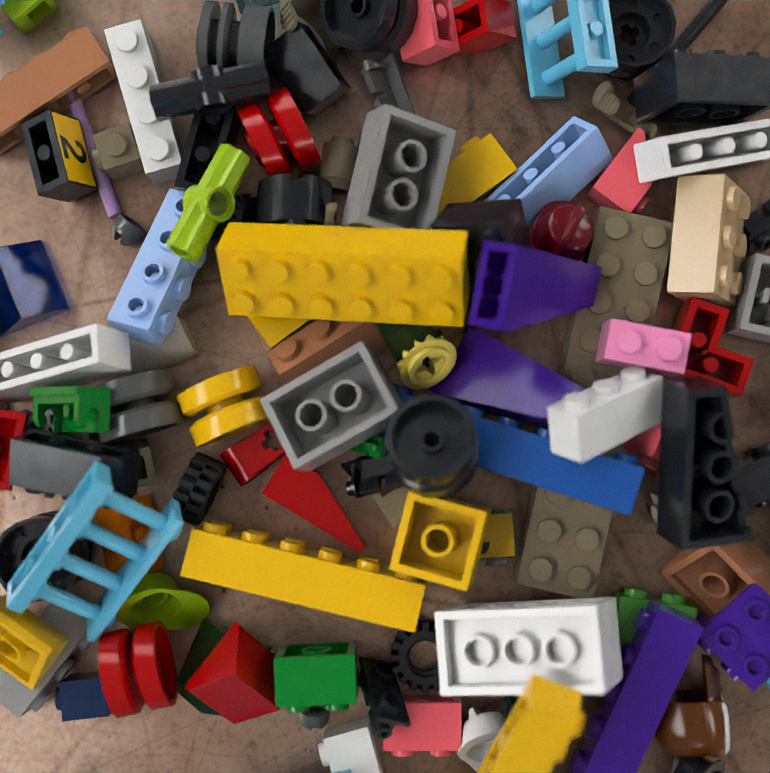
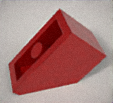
M469 0L453 8L460 51L448 57L487 52L516 39L517 33L512 2L508 0Z

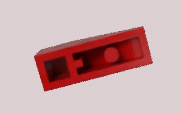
M285 454L262 494L359 553H362L366 543L322 473L316 469L310 472L294 470L287 454Z

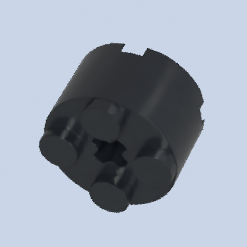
M277 174L263 178L258 183L256 223L324 226L326 206L330 202L333 203L332 184L324 178L304 174V181H291V174Z

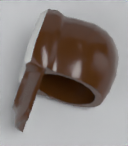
M702 654L703 689L675 690L654 734L657 742L663 749L673 756L682 758L712 756L719 758L726 756L729 752V716L727 706L723 702L721 694L720 672L714 666L713 659L709 655Z

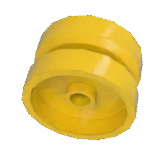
M245 366L215 375L178 394L176 399L184 416L195 417L209 412V415L193 423L189 429L196 448L221 441L269 420L260 402V399L264 396L243 400V398L259 390L263 384L256 366Z

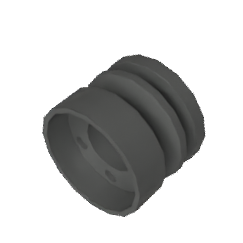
M206 0L202 6L196 34L197 66L219 65L229 68L261 60L268 63L270 60L264 53V49L275 41V13L273 7L246 4L241 20L237 21L234 3L225 2L221 10L218 1ZM267 67V70H268V73H269V77H270V79H271V74H272V73L270 72V70H269L268 67Z

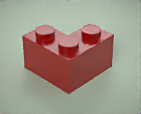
M695 297L680 303L671 330L691 334L685 373L670 378L700 376L726 386L728 398L742 396L754 359L718 347L730 311L729 309Z

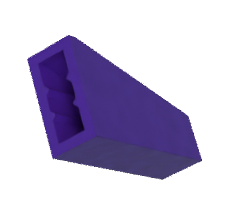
M484 241L468 324L507 332L592 307L595 303L601 267L519 245Z
M470 328L456 348V363L449 375L429 389L435 395L441 394L457 400L462 406H470L485 411L486 414L502 416L549 428L548 406L563 400L564 396L569 393L585 390L583 387L476 328Z

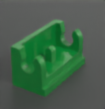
M83 386L30 388V396H34L33 420L36 427H44L46 421L44 415L46 410L50 409L54 414L52 420L54 432L110 431L111 388Z

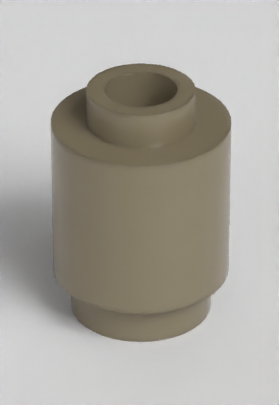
M333 136L332 141L324 142L322 163L319 171V177L328 180L332 184L333 194L347 195L349 192L359 147L354 145L353 139L344 136Z

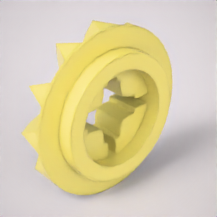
M429 334L423 342L414 340V347L411 350H403V359L396 363L399 370L398 376L403 384L411 389L432 387L445 379L452 371L457 358L456 349L443 335L435 338ZM426 357L429 359L428 363L430 366L428 368L422 362Z

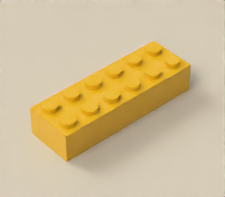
M229 222L216 247L228 315L464 327L469 300L468 231Z
M211 519L210 522L205 521L204 524L191 530L180 574L182 577L415 633L426 588L425 580L381 566V559L359 554L358 560L343 557L344 550L324 545L318 551L306 548L307 541L293 537H285L284 540L277 541L269 539L270 532L256 528H248L247 531L240 532L232 530L233 523L219 519Z

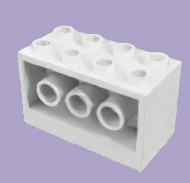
M616 597L464 603L434 612L441 696L521 695L533 674L582 692V694H605L623 679Z

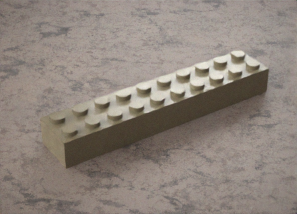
M600 206L591 217L593 228L591 244L582 262L601 267L595 303L592 307L570 313L557 374L587 389L592 387L595 381L609 379L621 373V370L624 369L623 367L595 362L601 326L611 318L653 326L672 241L673 222ZM624 442L601 453V455L614 458L615 452L625 454L626 451L622 449ZM532 485L512 571V580L516 584L576 598H594L613 510Z

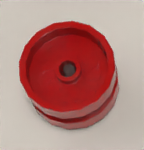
M284 86L272 92L273 96L267 97L266 100L273 120L268 121L260 105L255 102L236 110L247 132L244 136L259 166H264L268 176L291 174L292 178V169L285 154L290 152L298 168L303 171L321 164L322 161L295 102Z
M161 620L137 625L134 635L127 628L108 631L102 634L98 649L99 673L106 703L116 718L140 713L144 703L151 710L166 708L176 704L178 697L176 661L169 634Z

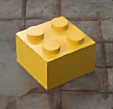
M408 491L389 569L467 592L474 583L492 509L451 497L425 498Z

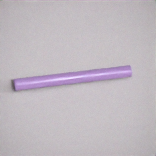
M73 90L67 93L73 102L69 106V110L73 118L80 120L96 185L108 218L114 219L123 212L109 175L104 170L100 171L95 164L91 149L96 148L93 139L94 132L83 102L81 100L74 102Z

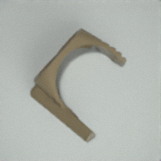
M279 0L282 28L287 32H292L298 23L297 16L304 19L321 36L325 43V51L336 65V49L339 48V45L334 44L325 34L320 20V0Z
M606 80L597 87L592 99L593 106L599 112L631 133H634L639 127L645 132L646 141L658 137L660 129L657 125L636 123L635 107L627 101V97L631 94L613 80Z

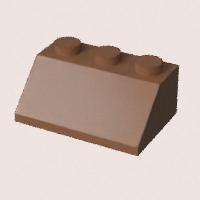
M753 541L681 550L660 573L681 595L686 596V600L695 606L699 613L703 611L710 619L750 584H759L770 595V558Z

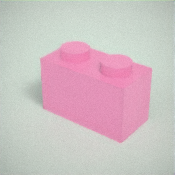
M611 318L601 326L595 362L623 368L632 366L643 367L646 372L669 377L682 375L685 373L691 334Z

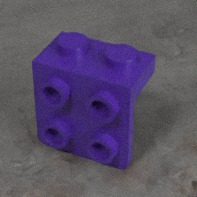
M753 583L747 586L711 619L703 611L696 616V620L704 628L697 643L708 654L714 652L723 661L721 663L722 668L734 681L742 680L754 692L770 678V595L759 584Z

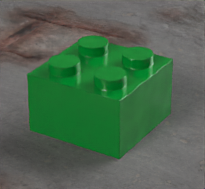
M357 640L281 644L274 657L276 708L286 707V712L302 713L309 711L310 706L326 705V710L343 711L349 709L350 704H357L359 689Z

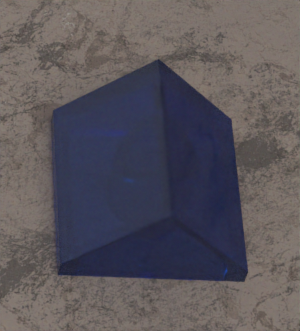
M37 240L0 246L1 338L70 309L43 241Z

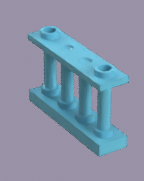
M517 0L530 98L561 100L565 97L562 78L577 70V72L609 73L618 68L608 0H567L569 16L557 24L554 23L552 5L558 0ZM572 33L574 54L560 62L557 41Z
M95 460L9 581L7 608L22 614L31 600L37 601L40 598L85 617L87 640L95 643L103 630L111 628L118 610L169 541L176 540L181 533L183 518L179 501L172 498L162 513H158L114 491L110 467ZM107 506L151 528L140 543L137 544L92 523L91 517L98 507L104 508ZM84 537L128 557L118 573L115 574L70 554V546L75 539L80 540ZM62 568L102 585L106 589L96 603H92L47 584V578L53 570L58 571Z

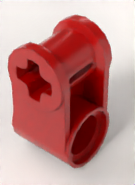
M271 423L262 426L220 454V457L227 464L228 469L241 487L258 477L270 465L286 454L280 441L281 448L277 446L269 447L267 443L272 439L269 433H276Z

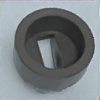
M120 213L114 221L111 231L115 240L121 238V245L130 246L142 237L145 229L129 216Z
M326 705L310 706L309 711L299 713L302 725L308 730H312V728L322 729L328 723L330 711L326 710ZM317 711V714H310V712Z

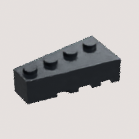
M700 376L663 379L657 534L680 550L754 541L752 528L747 525L744 511L748 510L746 495L741 493L738 478V473H741L739 457L734 455L732 445L735 432L727 387Z

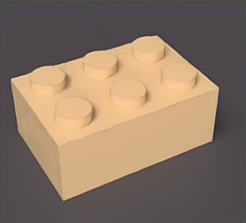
M726 174L678 176L667 292L683 301L695 297L715 305L736 306L737 295L742 294L744 280L742 272H739L740 257H745L747 251V238L743 234L744 219H748L750 215V199Z

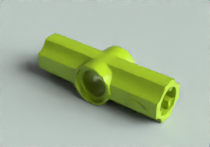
M221 144L199 184H194L185 191L183 196L184 211L165 243L167 249L176 256L188 262L197 263L218 223L224 222L232 216L235 209L234 194L251 165L249 162L251 158L242 150L236 149L230 144Z

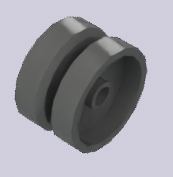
M170 369L135 373L96 386L111 388L110 412H119L110 415L109 432H98L100 441L103 443L111 444L172 428L185 422L178 402L170 400L155 403L156 400L169 396L176 389Z

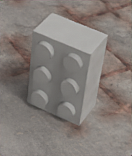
M384 104L367 113L341 226L431 230L430 226L437 216L456 130L388 104Z
M364 341L358 342L260 399L293 469L304 472L316 469L385 430L393 413L403 405L375 349Z

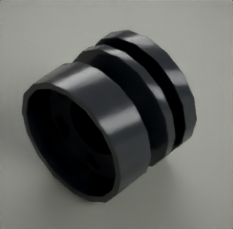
M608 0L618 68L609 73H597L598 75L615 82H630L664 56L674 40L676 29L674 11L667 0ZM620 36L622 39L629 38L631 43L630 45L627 42L620 43L618 38Z
M54 510L16 522L0 536V584L6 592L9 581L59 511ZM84 537L80 540L75 539L69 548V553L93 563L96 550L95 544ZM60 568L58 571H52L47 578V584L65 591L83 579V577ZM39 598L37 601L31 600V602H34V603H35V602L44 601V600H42V599H40V598Z

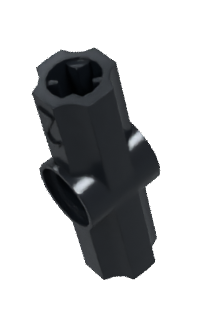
M264 60L229 68L219 65L201 66L194 69L189 77L150 85L149 91L150 102L158 121L179 118L195 113L202 116L221 115L230 111L232 105L273 96L271 81Z

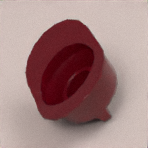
M554 201L545 205L528 231L532 249L582 261L591 244L593 235L592 222L587 213L584 212L586 207L582 205L577 206L568 201Z

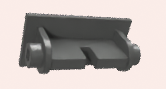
M390 53L378 63L375 58L362 62L363 69L360 73L365 78L370 95L376 96V100L373 101L375 109L388 104L416 115L394 53Z

